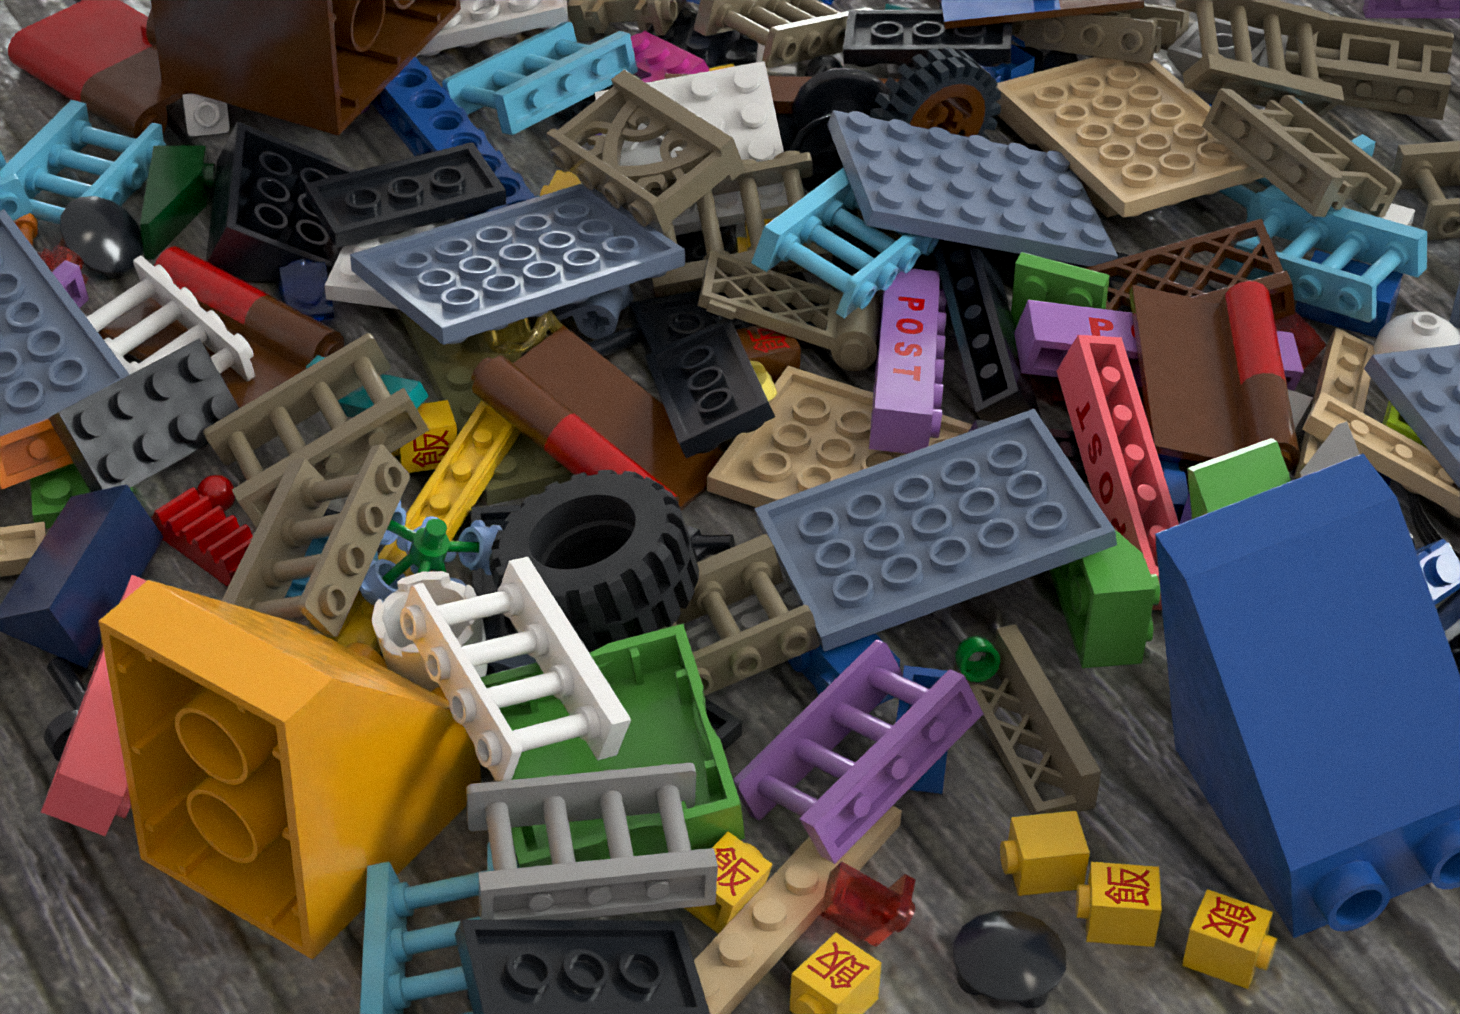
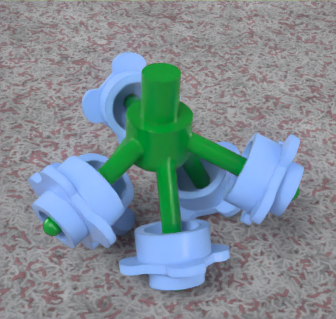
M399 501L380 545H389L397 539V547L405 551L407 555L397 564L386 559L372 560L359 591L370 604L375 605L378 599H381L383 603L390 594L398 590L397 581L405 577L404 572L411 567V571L414 574L431 572V570L446 572L444 562L453 561L457 552L460 561L465 567L470 570L481 568L484 569L486 575H492L489 569L491 547L498 530H502L499 525L487 527L484 521L475 520L470 527L463 530L459 541H449L446 535L447 526L445 522L434 516L426 517L422 525L414 530L405 527L406 512L401 507V501ZM450 578L451 581L463 584L465 587L467 586L460 579Z

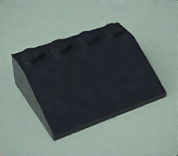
M237 122L217 159L206 261L245 281L326 282L342 247H335L306 199L305 184L357 170Z

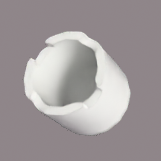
M420 572L397 581L398 590L390 594L383 603L381 599L377 600L371 619L387 668L429 691L440 686L438 682H434L429 677L425 661L413 640L407 639L404 635L400 622V613L405 606L411 585L419 583L425 585L437 606L477 597L472 586L467 585L465 587L463 584L451 581L449 573ZM482 618L449 626L461 647L486 641ZM488 663L474 667L479 677L486 676Z

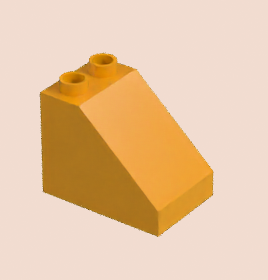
M147 580L99 620L140 859L312 960L365 908L367 866L389 861L396 875H398L467 806L466 787L469 784L481 783L480 762L476 755L475 745L464 726L455 721L450 710L449 701L442 689L437 687L429 691L389 670L384 658L373 648L363 643L354 642L345 647L305 625L151 580Z

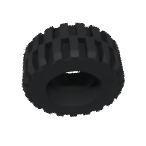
M598 470L597 475L587 476L585 472L573 475L570 481L561 484L556 481L545 486V492L538 496L532 494L521 502V509L518 512L512 511L504 520L503 530H498L489 558V569L497 591L501 586L508 562L529 557L588 652L599 649L608 643L660 630L664 626L671 627L679 619L681 614L680 608H687L695 592L694 589L699 579L698 558L678 501L663 485L649 477L644 479L638 473L624 471L622 475H619L613 470ZM510 620V623H511V625H512V628H514L515 631H516V633H518L517 629L515 628V626L513 625L512 621Z

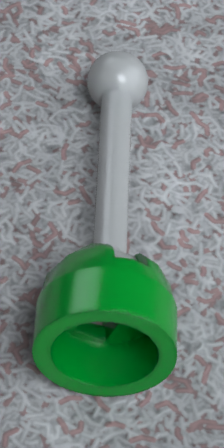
M952 606L932 612L937 619L944 620L959 642L958 649L955 652V662L961 674L970 682H983L990 679L1000 666V655L991 642L979 636L967 637L952 615Z

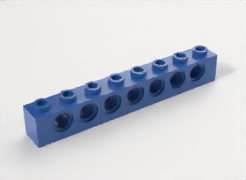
M416 57L371 102L414 156L471 142L474 143L506 189V204L490 208L484 212L464 215L466 219L539 197L529 190L525 185L523 177L519 173H515L506 163L502 152L496 151L487 141L483 130L477 129L464 108L458 107L450 98L448 90L437 83L432 77L430 69L426 65L423 66Z

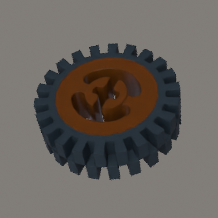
M944 47L941 53L935 48L928 50V60L921 54L912 58L914 63L913 69H910L905 63L897 70L902 75V78L896 82L893 78L889 77L885 85L891 91L888 95L881 92L878 93L875 101L882 108L871 109L870 117L885 121L898 119L915 127L925 129L938 127L951 134L966 137L978 135L990 140L984 131L985 129L995 130L998 122L992 116L998 115L1001 112V105L996 102L1001 99V92L996 88L998 84L991 74L964 51L958 49L956 52L950 47Z

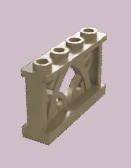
M624 69L611 79L614 85L611 89L560 129L552 128L546 133L552 147L549 155L561 171H571L577 175L586 188L589 190L596 188L602 192L615 208L622 206L628 210L640 225L644 227L650 225L664 234L670 229V222L726 177L733 181L745 171V167L733 137ZM642 123L647 126L644 129L638 130L639 125ZM599 133L606 134V137H605V136H602V135H596V134H599ZM661 135L664 137L660 146V155L663 161L645 165L621 166V151L625 140L644 142ZM586 142L588 143V145H595L594 148L589 151H587L581 146H583ZM679 146L683 149L680 151L675 150L677 156L671 157V151ZM675 178L676 182L667 189L668 184L666 180ZM653 188H661L662 194L656 197L649 191Z

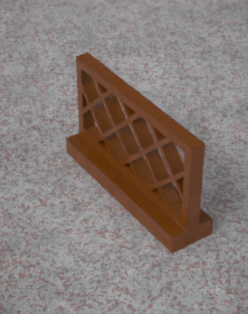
M1262 218L1086 268L1110 275V277L1118 275L1127 278L1119 290L1108 287L1106 310L1118 311L1121 305L1131 307L1129 290L1132 285H1137V283L1153 287L1159 291L1220 303L1230 287L1237 283L1252 281L1263 284L1269 290L1274 320L1295 314L1292 281L1287 270L1284 271ZM1257 236L1259 244L1252 253L1234 248L1238 241ZM1202 251L1215 254L1207 266L1190 259L1195 253ZM1226 258L1243 263V266L1236 275L1218 270ZM1162 263L1171 266L1163 278L1146 273L1150 266ZM1254 267L1272 273V275L1254 280L1247 279ZM1182 270L1199 276L1191 288L1174 282ZM1210 280L1228 286L1208 293L1202 292Z

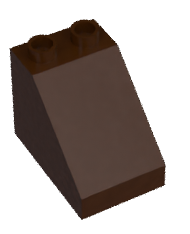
M151 0L152 9L148 16L146 33L149 43L157 47L163 85L339 136L459 12L461 6L460 0Z

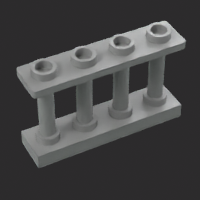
M693 763L664 764L650 767L469 784L466 787L468 829L470 831L488 830L494 871L478 872L480 920H574L715 905L718 865L714 848L691 850L681 804L682 801H685L687 809L695 806V765ZM660 813L668 853L634 856L626 816ZM603 818L610 859L576 862L569 822ZM546 824L552 865L517 868L511 828Z

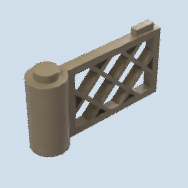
M710 250L705 264L698 306L706 308L707 312L731 320L736 318L830 349L833 360L838 366L846 370H864L871 366L877 357L881 303L876 293L864 309L856 308L847 317L843 318L836 314L843 292L838 293L772 270L765 272L754 264ZM723 272L732 274L733 277H728ZM766 286L774 288L777 291L772 292ZM747 288L754 295L748 296L742 289ZM724 292L729 298L715 293ZM810 301H813V302H816V303H819V304H822V305H821V306H815V305H813ZM785 303H791L797 310H791ZM762 307H768L772 312L763 310ZM811 321L817 327L808 325L806 322Z

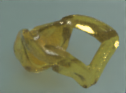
M548 311L538 317L532 331L527 317L509 323L503 329L482 332V335L493 352L498 354H517L534 348L550 335H545L547 329L553 334L563 325L552 311Z

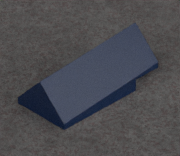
M127 484L70 497L1 603L0 632L87 669L99 646L103 645L99 620L119 604L131 575L139 578L143 577L164 537Z

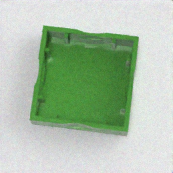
M680 624L615 641L589 652L631 718L617 755L597 760L587 742L580 737L522 752L512 780L650 767L664 764L693 763L696 770L695 806L687 809L685 801L681 802L691 850L712 848L728 831L740 840L745 839L741 803L721 740L707 717L703 684L684 625ZM536 662L480 678L485 687L490 688L544 673ZM554 695L499 708L512 731L570 716L561 700ZM660 813L626 816L634 856L668 853ZM603 818L569 822L576 862L610 859ZM546 824L511 828L513 844L520 868L552 865Z

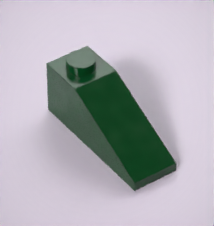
M206 145L153 146L140 220L144 257L146 260L155 259L207 206L209 189H214L216 165L215 163H208Z

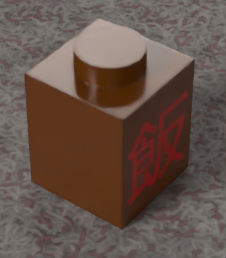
M758 325L736 329L749 360L763 364L774 384L787 366L800 369L801 347L796 338Z

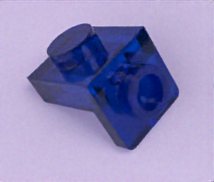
M304 259L293 261L287 267L279 268L280 292L283 293L284 303L318 321L334 318L333 302L326 299L325 283L328 279L325 262L313 263L311 260Z

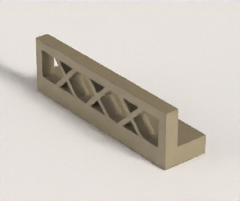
M1013 624L997 628L994 648L1000 655V666L996 672L1002 682L998 690L967 680L984 713L979 718V721L1031 815L1076 811L1078 813L1094 809L1096 807L1101 777L1099 766L1017 625ZM955 663L954 671L961 674ZM1002 707L1020 714L1022 721L1017 727L998 720L994 715L997 709ZM1019 743L1041 751L1043 755L1041 762L1037 764L1018 757L1015 750ZM1040 781L1061 788L1066 796L1042 801L1036 788Z

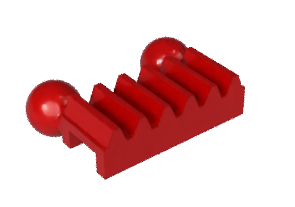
M210 475L199 483L197 490L192 487L155 510L151 519L164 536L163 541L228 587L253 536L247 524L239 527L234 515H230L227 518L224 511L234 504L236 498L232 491L235 488L233 483L222 475Z

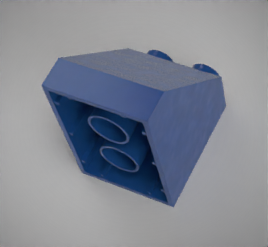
M1360 454L1156 533L1175 749L1292 937L1296 938L1325 925H1329L1336 931H1350L1360 928L1378 917L1386 908L1390 899L1431 882L1440 889L1460 887V675L1398 499L1366 456Z

